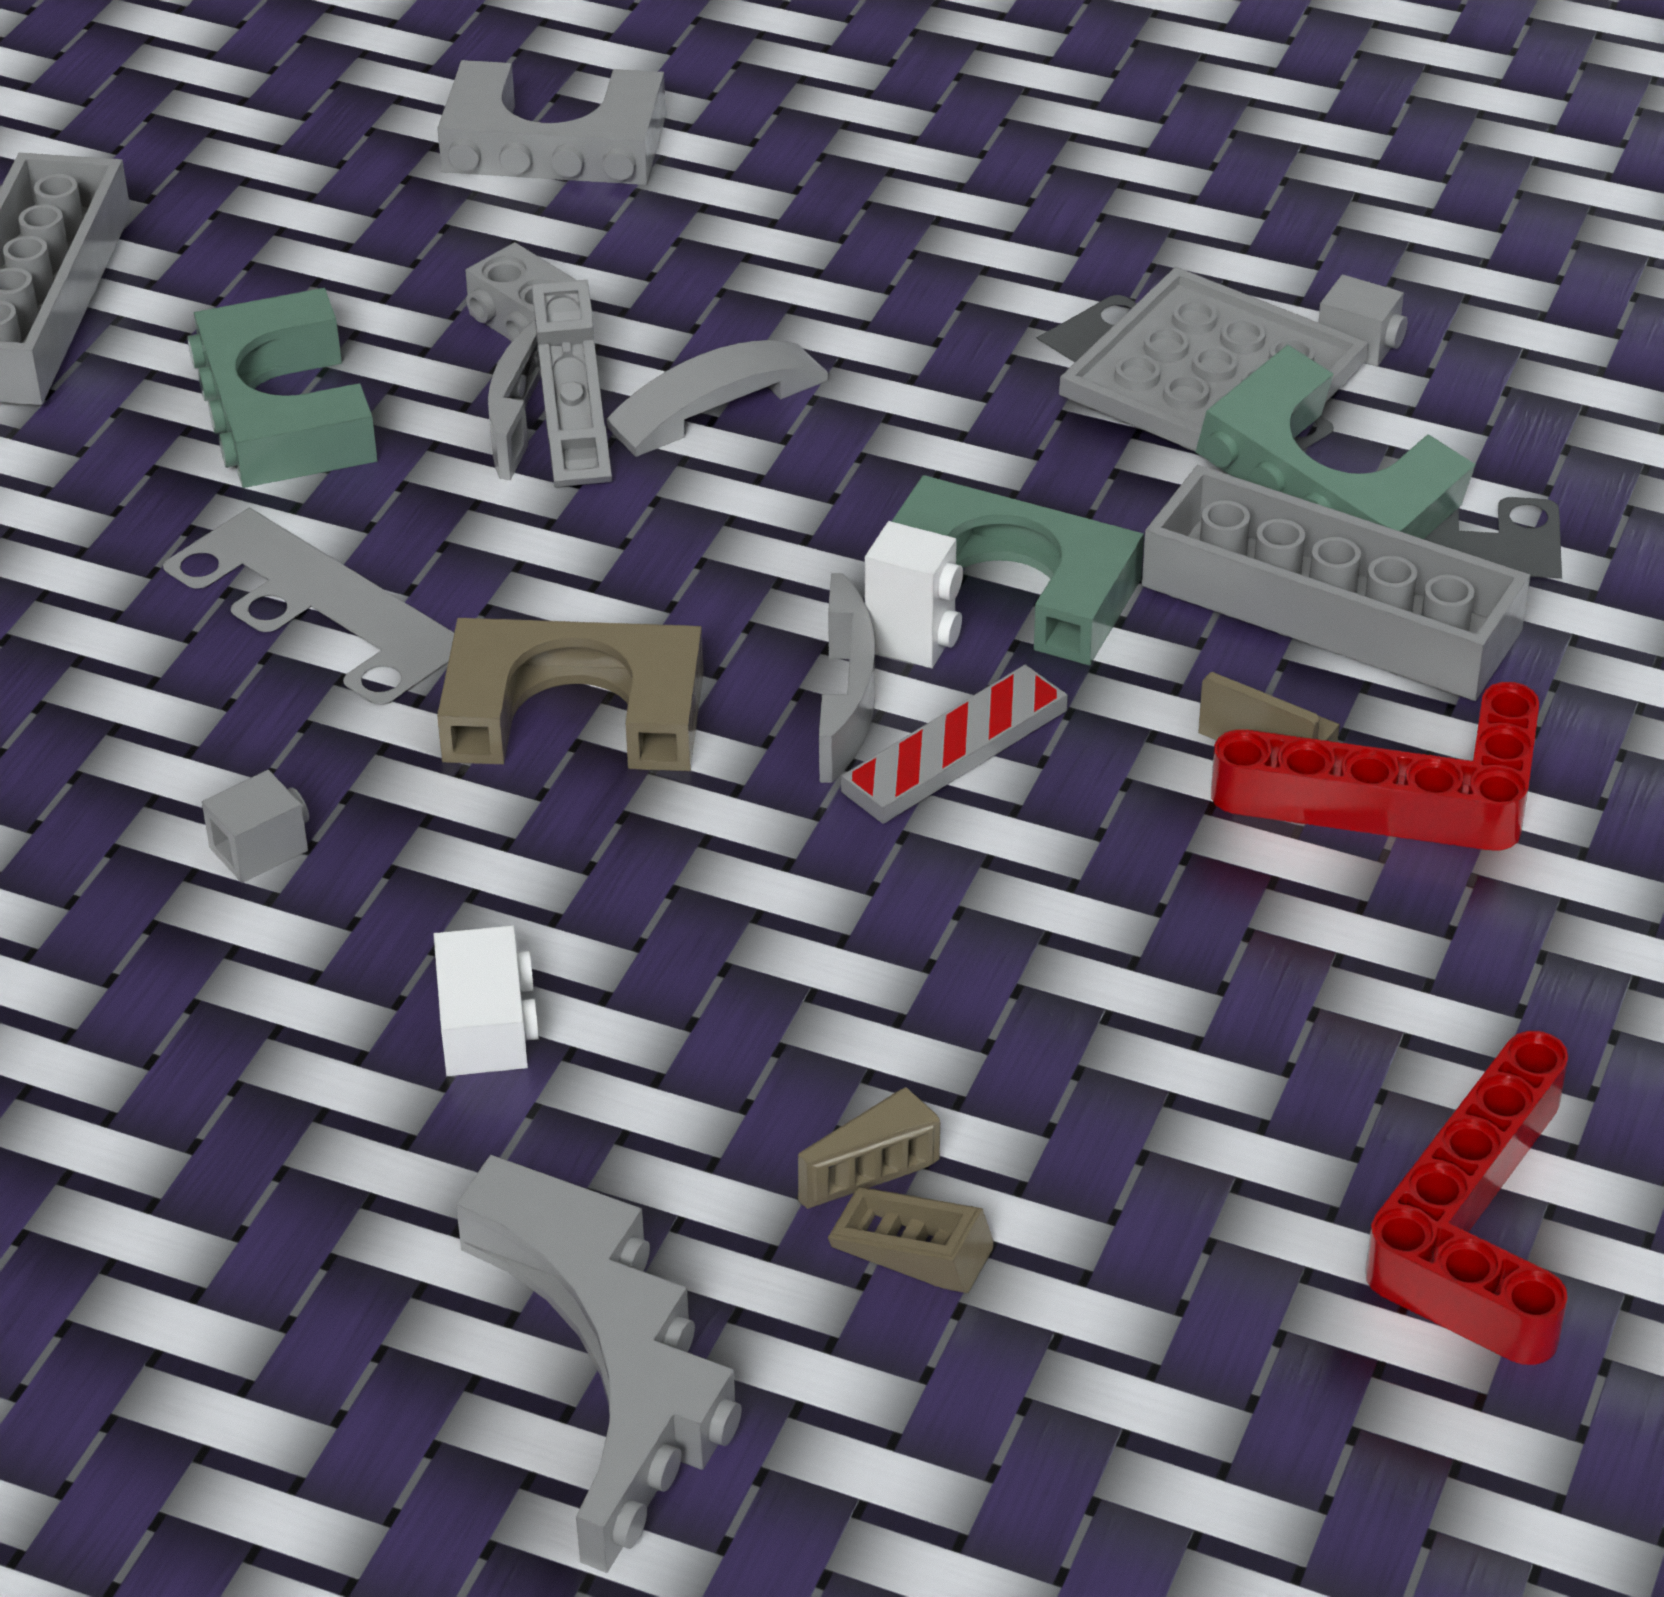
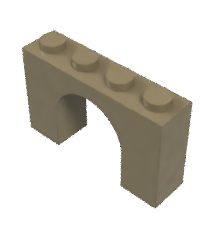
M457 618L437 714L442 762L504 765L513 717L518 708L527 699L548 688L568 684H586L607 689L620 696L628 704L625 721L628 769L691 771L704 673L702 626Z

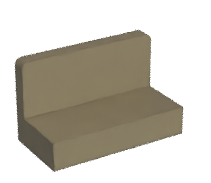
M1210 672L1202 681L1199 734L1217 740L1222 734L1232 730H1253L1338 742L1340 724L1318 716L1316 713L1214 672Z

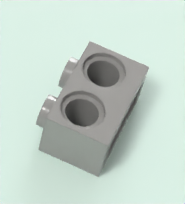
M514 242L465 269L468 294L466 303L469 314L478 322L486 324L512 342L525 327L535 320L532 284L575 281L576 279Z

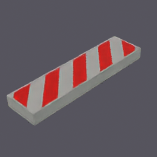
M1023 665L841 775V792L884 824L1066 712L1068 695L1030 667Z

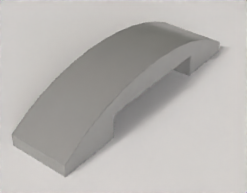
M588 279L532 284L540 374L554 487L612 482L596 360Z
M535 320L525 327L507 347L495 368L489 387L488 411L492 455L499 479L511 480L528 448L525 407L541 379Z
M762 340L721 347L691 358L648 382L625 400L606 419L607 428L637 457L685 438L684 419L765 387H768L781 400L828 381V372L795 343Z
M831 573L828 636L829 659H849L847 694H822L819 728L820 783L834 782L853 761L869 731L875 703V639L873 626L861 595L843 573Z

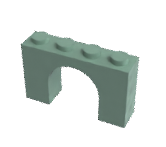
M325 288L194 312L197 334L187 336L194 369L198 368L201 392L204 401H208L214 433L219 434L224 465L226 468L236 466L242 488L378 462L373 418L360 383L290 396L272 395L255 390L260 384L278 376L342 364L337 320Z
M1288 344L1206 410L1195 452L1229 475L1421 539H1425L1462 505L1476 465L1429 434L1394 464L1372 473L1342 472L1313 460L1302 451L1294 438L1322 415L1334 374Z
M926 475L921 477L891 521L956 538V564L961 565L962 568L986 561H1012L1031 566L1047 575L1050 581L1035 604L1034 650L1089 666L1092 664L1141 581L1144 533Z

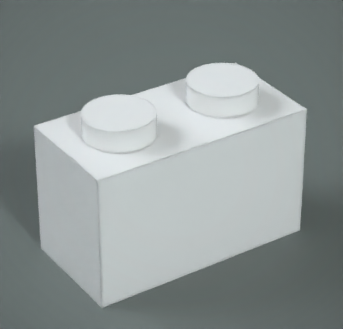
M891 521L886 523L865 556V605L873 626L875 653L933 668L945 647L952 648L955 645L962 625V614L955 611V598L960 590L963 577L962 566L956 564V538Z
M514 925L434 933L446 1076L528 1068L525 1041L539 1039L535 999L521 1000V992L534 991L530 951L516 952Z

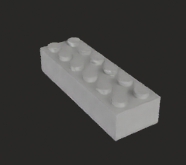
M19 152L0 188V402L16 405H43L131 214L122 159Z
M1197 464L1145 530L1142 586L1222 613L1225 616L1277 632L1280 635L1332 651L1335 654L1387 670L1393 674L1442 689L1448 693L1476 701L1522 632L1531 575Z

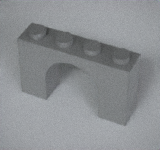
M461 60L437 128L441 172L647 185L666 117L664 72L613 69L605 98L597 109L575 120L559 123H541L525 120L513 114L515 98L512 63Z

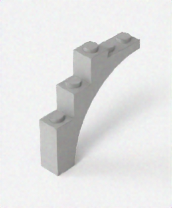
M490 1155L456 1203L461 1250L507 1271L547 1300L579 1336L601 1376L609 1406L610 1423L599 1470L578 1511L576 1523L580 1563L608 1573L622 1548L631 1549L638 1541L646 1522L647 1507L658 1490L665 1492L670 1488L678 1473L680 1463L682 1462L703 1470L718 1444L727 1446L731 1442L738 1428L742 1412L741 1404L735 1402L734 1369L688 1353L694 1337L695 1324L692 1320H689L687 1287L643 1272L649 1258L650 1244L644 1240L642 1208Z

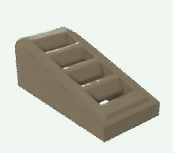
M907 1087L900 1089L798 1154V1201L809 1209L853 1194L857 1187L870 1188L932 1165L940 1157L941 1123L939 1117Z
M857 1187L828 1236L832 1248L934 1286L961 1293H969L993 1249V1238L983 1208L864 1187ZM875 1216L882 1217L875 1232L867 1231ZM901 1226H906L902 1236H896ZM929 1235L933 1236L931 1242H925Z

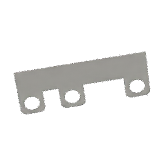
M250 507L170 557L163 564V569L166 573L195 589L209 586L243 564L268 580L231 606L232 614L261 632H271L312 607L380 649L381 651L347 673L343 680L347 688L371 703L387 704L449 661L454 632ZM197 553L211 554L219 561L218 568L213 573L202 577L188 576L182 572L180 566L185 558ZM263 596H277L287 603L285 613L272 620L256 619L250 615L248 609L254 600ZM375 667H391L401 675L400 683L395 688L385 692L370 691L361 682L362 676L368 670Z

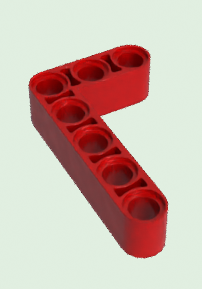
M1500 682L1488 687L1482 696L1473 761L1253 730L1225 732L1218 737L1214 744L1211 799L1223 811L1237 815L1483 850H1505L1518 843L1522 833L1538 719L1539 699L1532 689L1516 682Z
M1525 1031L1516 1034L1507 1042L1377 1212L1371 1224L1365 1268L1367 1283L1381 1297L1510 1361L1522 1365H1537L1548 1361L1556 1354L1568 1300L1566 1287L1551 1272L1469 1233V1231L1553 1119L1560 1106L1568 1063L1567 1048L1558 1038L1541 1031Z

